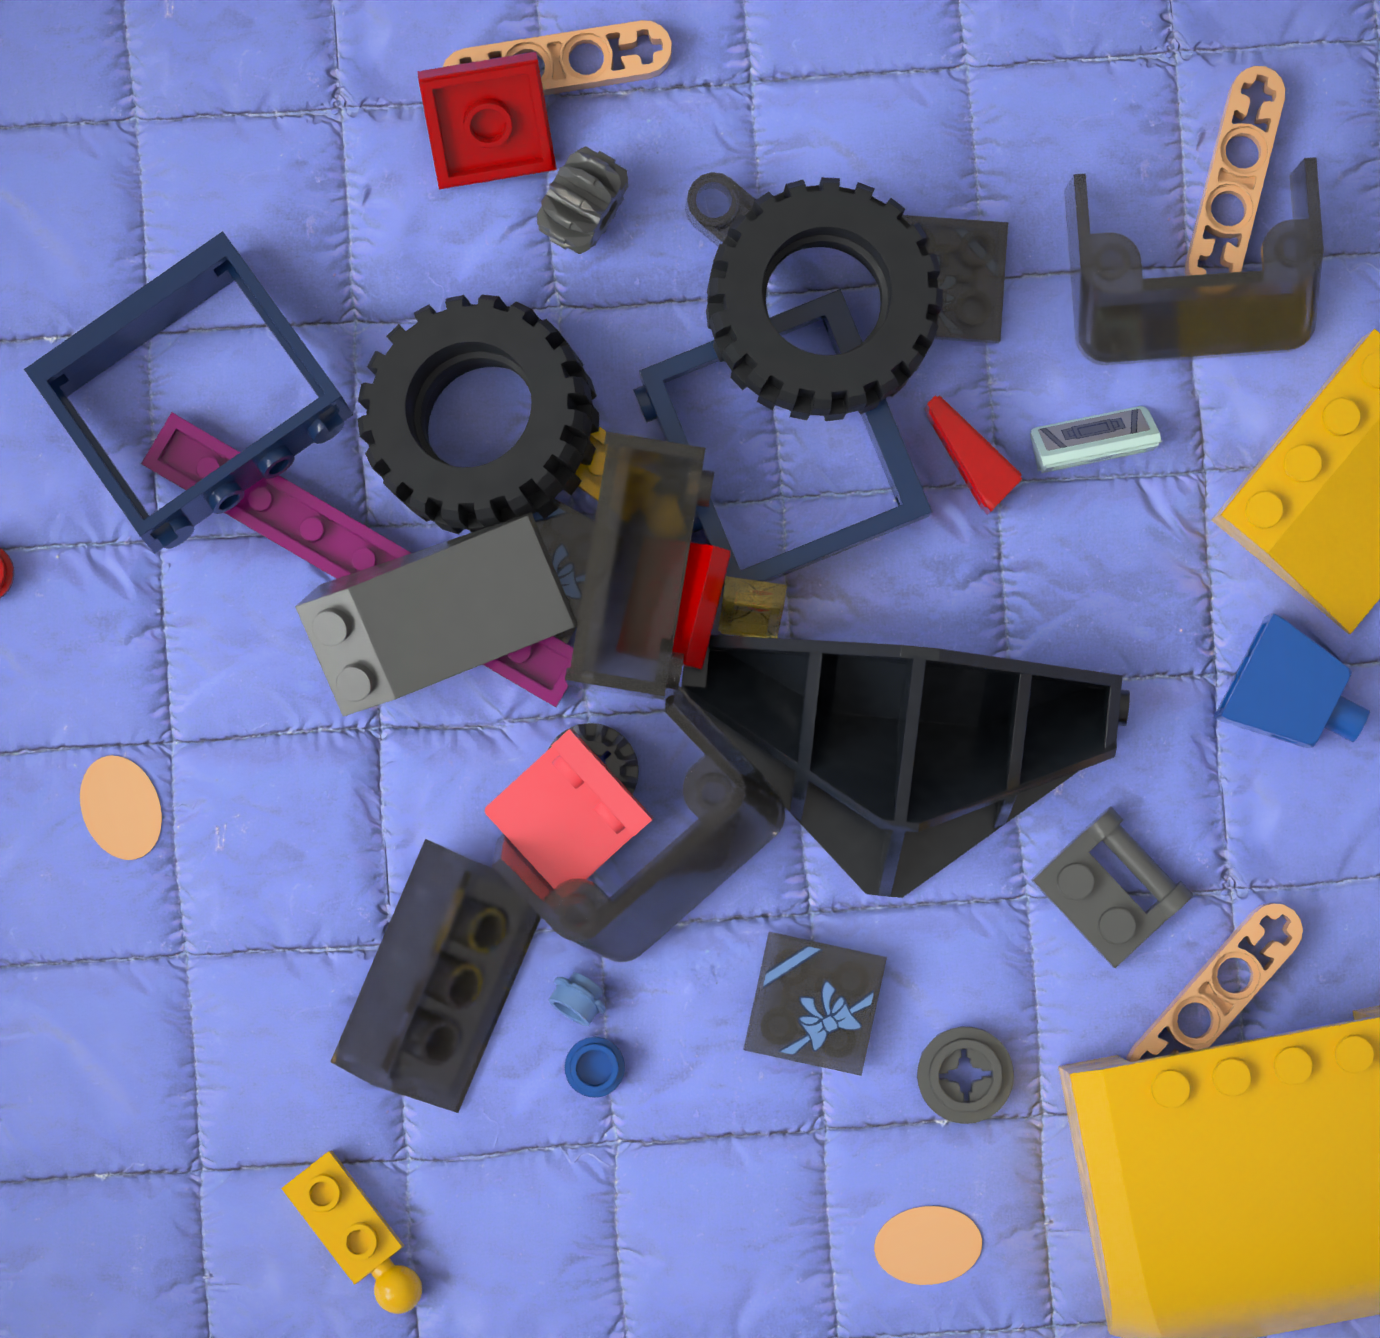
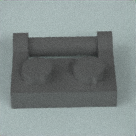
M1110 806L1040 870L1031 881L1112 968H1116L1168 918L1180 910L1192 898L1193 893L1181 881L1175 884L1120 825L1123 819ZM1101 841L1108 846L1158 900L1146 912L1089 853Z

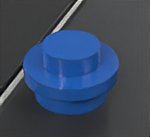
M588 1037L577 1042L568 1052L564 1067L565 1075L570 1086L579 1094L592 1098L603 1097L613 1092L621 1083L625 1071L624 1058L619 1048L613 1042L602 1037Z

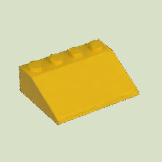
M1373 329L1360 339L1211 519L1212 522L1348 634L1354 631L1380 599V333L1376 329Z

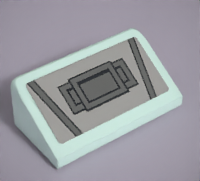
M1143 406L1035 427L1030 433L1037 470L1041 471V473L1153 451L1162 442L1160 432L1149 410Z

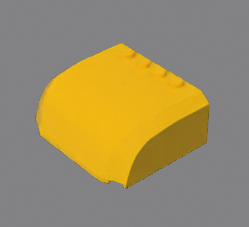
M1380 1005L1353 1010L1354 1020L1134 1062H1129L1118 1055L1058 1066L1110 1335L1121 1338H1257L1380 1314Z

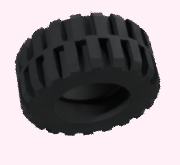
M821 177L819 185L807 187L804 180L785 184L784 191L780 194L773 196L770 192H767L755 200L752 209L745 216L740 214L728 229L725 240L722 244H719L713 260L707 288L708 329L712 330L714 337L713 348L719 361H725L732 371L730 378L742 391L748 387L759 396L757 402L772 411L775 405L791 411L790 417L808 420L810 415L824 416L825 421L843 420L848 413L858 411L861 415L877 408L880 401L886 397H893L906 385L927 354L939 327L937 324L938 316L943 308V289L938 288L937 280L941 272L936 254H929L926 249L925 243L928 236L920 224L917 222L911 226L902 217L905 208L894 199L890 198L885 204L874 198L872 195L875 188L859 182L855 190L839 187L840 178ZM812 247L836 249L860 261L874 277L880 292L879 318L871 334L854 349L837 355L809 353L786 341L772 325L766 306L767 285L776 267L787 256L796 251Z
M482 294L478 298V304H471L464 295L446 298L447 309L436 313L429 304L414 312L418 322L407 331L398 324L386 336L393 345L386 355L378 351L374 352L367 366L375 375L373 384L362 383L360 387L358 402L367 411L366 415L357 419L359 435L369 445L365 455L372 469L384 480L383 484L412 512L426 522L431 520L442 530L458 535L464 529L475 532L530 512L532 514L538 512L544 519L559 509L552 500L562 490L571 496L582 482L576 475V471L580 463L591 465L596 450L590 441V434L599 431V412L592 403V400L597 395L591 378L583 368L584 364L561 333L547 319L541 320L531 308L517 301L509 307L506 306L499 296ZM501 367L517 373L525 381L531 393L529 420L517 443L503 456L480 466L455 467L440 459L429 443L428 426L431 411L442 391L459 376L479 368Z

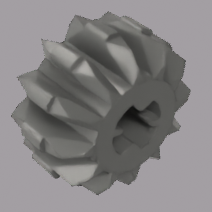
M586 146L571 154L565 165L560 167L554 181L549 184V190L541 201L542 206L537 213L539 231L550 237L551 242L565 250L569 248L578 254H582L595 246L600 236L606 232L609 223L616 215L619 205L624 200L623 195L628 188L627 170L616 164V160L601 151L597 153Z

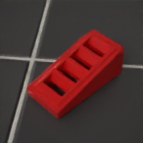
M935 395L924 408L927 414L926 417L979 507L988 515L1022 480V474L940 395L938 397Z

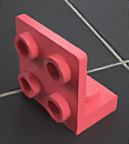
M572 728L566 731L551 745L552 747L485 807V814L561 897L569 896L654 818Z

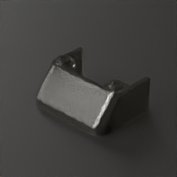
M1304 158L1289 174L1293 220L1278 223L1264 237L1261 246V271L1147 279L1142 277L1139 250L1128 237L1118 233L1090 234L1086 173L1074 174L1066 186L1064 194L1075 339L1081 354L1087 360L1098 365H1118L1287 353L1303 346L1312 337L1316 328L1324 253L1317 158Z
M606 431L604 442L606 457L571 666L566 669L565 682L568 687L664 700L666 688L679 689L684 653L673 652L672 650L696 506L709 508L715 471L703 470L706 449L704 447Z
M675 681L665 688L664 712L705 754L688 770L683 782L684 800L688 808L698 817V820L611 897L595 883L580 878L564 881L554 889L504 834L496 841L492 867L546 923L563 938L614 962H628L641 956L780 832L785 821V806L780 792Z

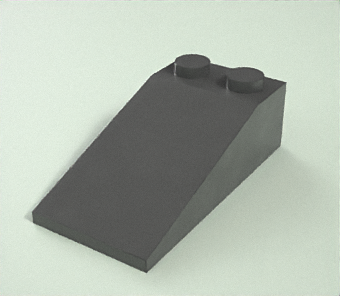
M532 512L323 583L295 606L343 717L398 699L574 628L578 624Z

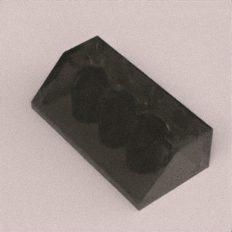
M425 839L330 1062L373 1086L459 1113L552 891L471 856Z

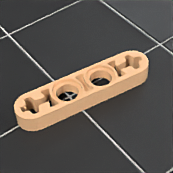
M640 20L463 48L453 52L445 60L443 67L537 51V55L545 64V71L541 77L544 95L646 80L659 76L667 69L671 61L672 42L668 32L661 25L653 21ZM642 35H649V40L653 45L661 44L663 50L654 52L653 63L642 64L639 55L621 56V64L624 69L612 71L613 52L608 41L609 39L619 38V51L637 47V37ZM583 43L597 46L604 56L601 68L590 75H582L576 72L569 63V56L572 50Z
M1253 66L1243 70L1235 78L1228 91L1185 262V275L1188 283L1195 291L1203 295L1216 296L1226 292L1237 282L1242 271L1285 101V86L1282 78L1276 71L1266 66ZM1255 80L1263 82V92L1272 96V102L1264 101L1259 107L1254 124L1265 123L1267 125L1266 131L1252 124L1232 123L1233 115L1242 121L1247 116L1250 97L1241 94V88L1249 89ZM1238 136L1251 139L1259 151L1256 164L1249 168H1238L1232 165L1226 155L1228 141ZM1221 194H1232L1238 197L1244 207V216L1241 222L1233 226H1224L1218 223L1211 212V205L1215 197ZM1204 230L1218 238L1238 239L1236 247L1229 242L1223 246L1220 264L1228 267L1229 273L1220 274L1214 283L1205 280V269L1197 267L1198 260H1207L1211 255L1215 239L1203 238Z
M1267 903L1255 908L1132 1046L1127 1055V1061H1139L1146 1051L1153 1055L1159 1054L1169 1043L1158 1038L1159 1033L1165 1027L1174 1040L1190 1047V1051L1210 1047L1298 947L1302 940L1303 927L1301 919L1296 912L1286 905ZM1282 915L1287 921L1283 925L1282 930L1288 937L1284 943L1273 940L1268 942L1259 952L1270 959L1262 968L1256 957L1246 950L1239 948L1238 944L1245 937L1250 945L1255 946L1265 933L1264 928L1259 924L1262 918L1266 916L1269 919L1276 920ZM1235 957L1246 962L1251 975L1248 985L1243 990L1232 993L1221 987L1217 974L1220 965L1224 961ZM1200 1003L1210 1013V1027L1202 1036L1195 1038L1187 1037L1179 1029L1177 1022L1178 1014L1187 1004ZM1174 1049L1169 1055L1179 1053V1051Z

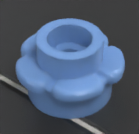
M573 972L569 979L564 977L555 978L556 989L550 996L549 1002L560 1013L584 1026H589L596 1014L605 1013L606 1007L599 1000L603 990L592 980L576 972Z

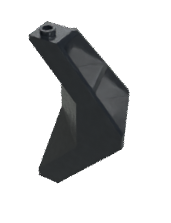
M726 635L710 636L702 669L683 666L681 686L682 698L865 894L898 898L906 896L1078 771L1114 758L1117 750L1118 725L1126 726L1130 703L1129 690H1121L1123 675L939 648Z

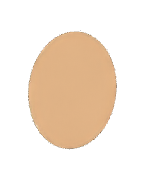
M111 755L101 757L93 762L85 772L80 787L81 812L88 831L97 844L114 857L134 860L145 856L155 846L162 824L161 805L154 785L138 765L124 757Z
M923 1206L903 1211L887 1221L877 1234L874 1251L880 1266L894 1278L911 1284L933 1285L953 1280L968 1271L980 1256L982 1237L978 1227L966 1215L946 1207Z

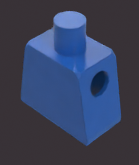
M1273 613L1264 617L1213 718L1297 746L1309 748L1315 746L1324 728L1354 742L1364 728L1370 710L1341 696L1351 677L1352 671L1282 617Z

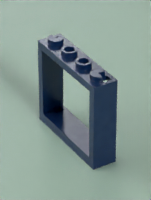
M223 231L24 369L136 532L154 554L162 548L170 549L186 541L193 534L195 525L212 513L220 514L232 509L243 499L245 490L262 478L271 479L282 474L293 464L295 455L312 443L321 444L336 436L342 430L344 421L353 416L342 395ZM235 281L318 396V399L155 513L149 515L68 396Z
M841 289L770 317L772 325L781 336L822 320L836 355L848 352L862 343ZM714 340L639 370L643 386L633 389L646 423L657 419L665 441L656 444V448L668 478L678 474L681 477L688 497L683 498L680 505L691 534L702 530L708 545L731 551L723 584L729 597H733L732 595L738 594V592L742 593L749 590L742 582L746 583L751 589L920 521L929 517L932 513L885 398L880 401L877 408L861 414V417L898 507L740 570L664 385L666 382L718 362V356L713 348ZM734 586V590H736L737 587H738V588H739L738 590H744V591H735V592H733V591H730V590H733L732 587Z

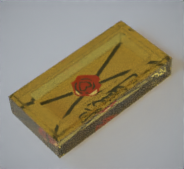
M726 576L718 631H721L722 634L778 638L787 585Z

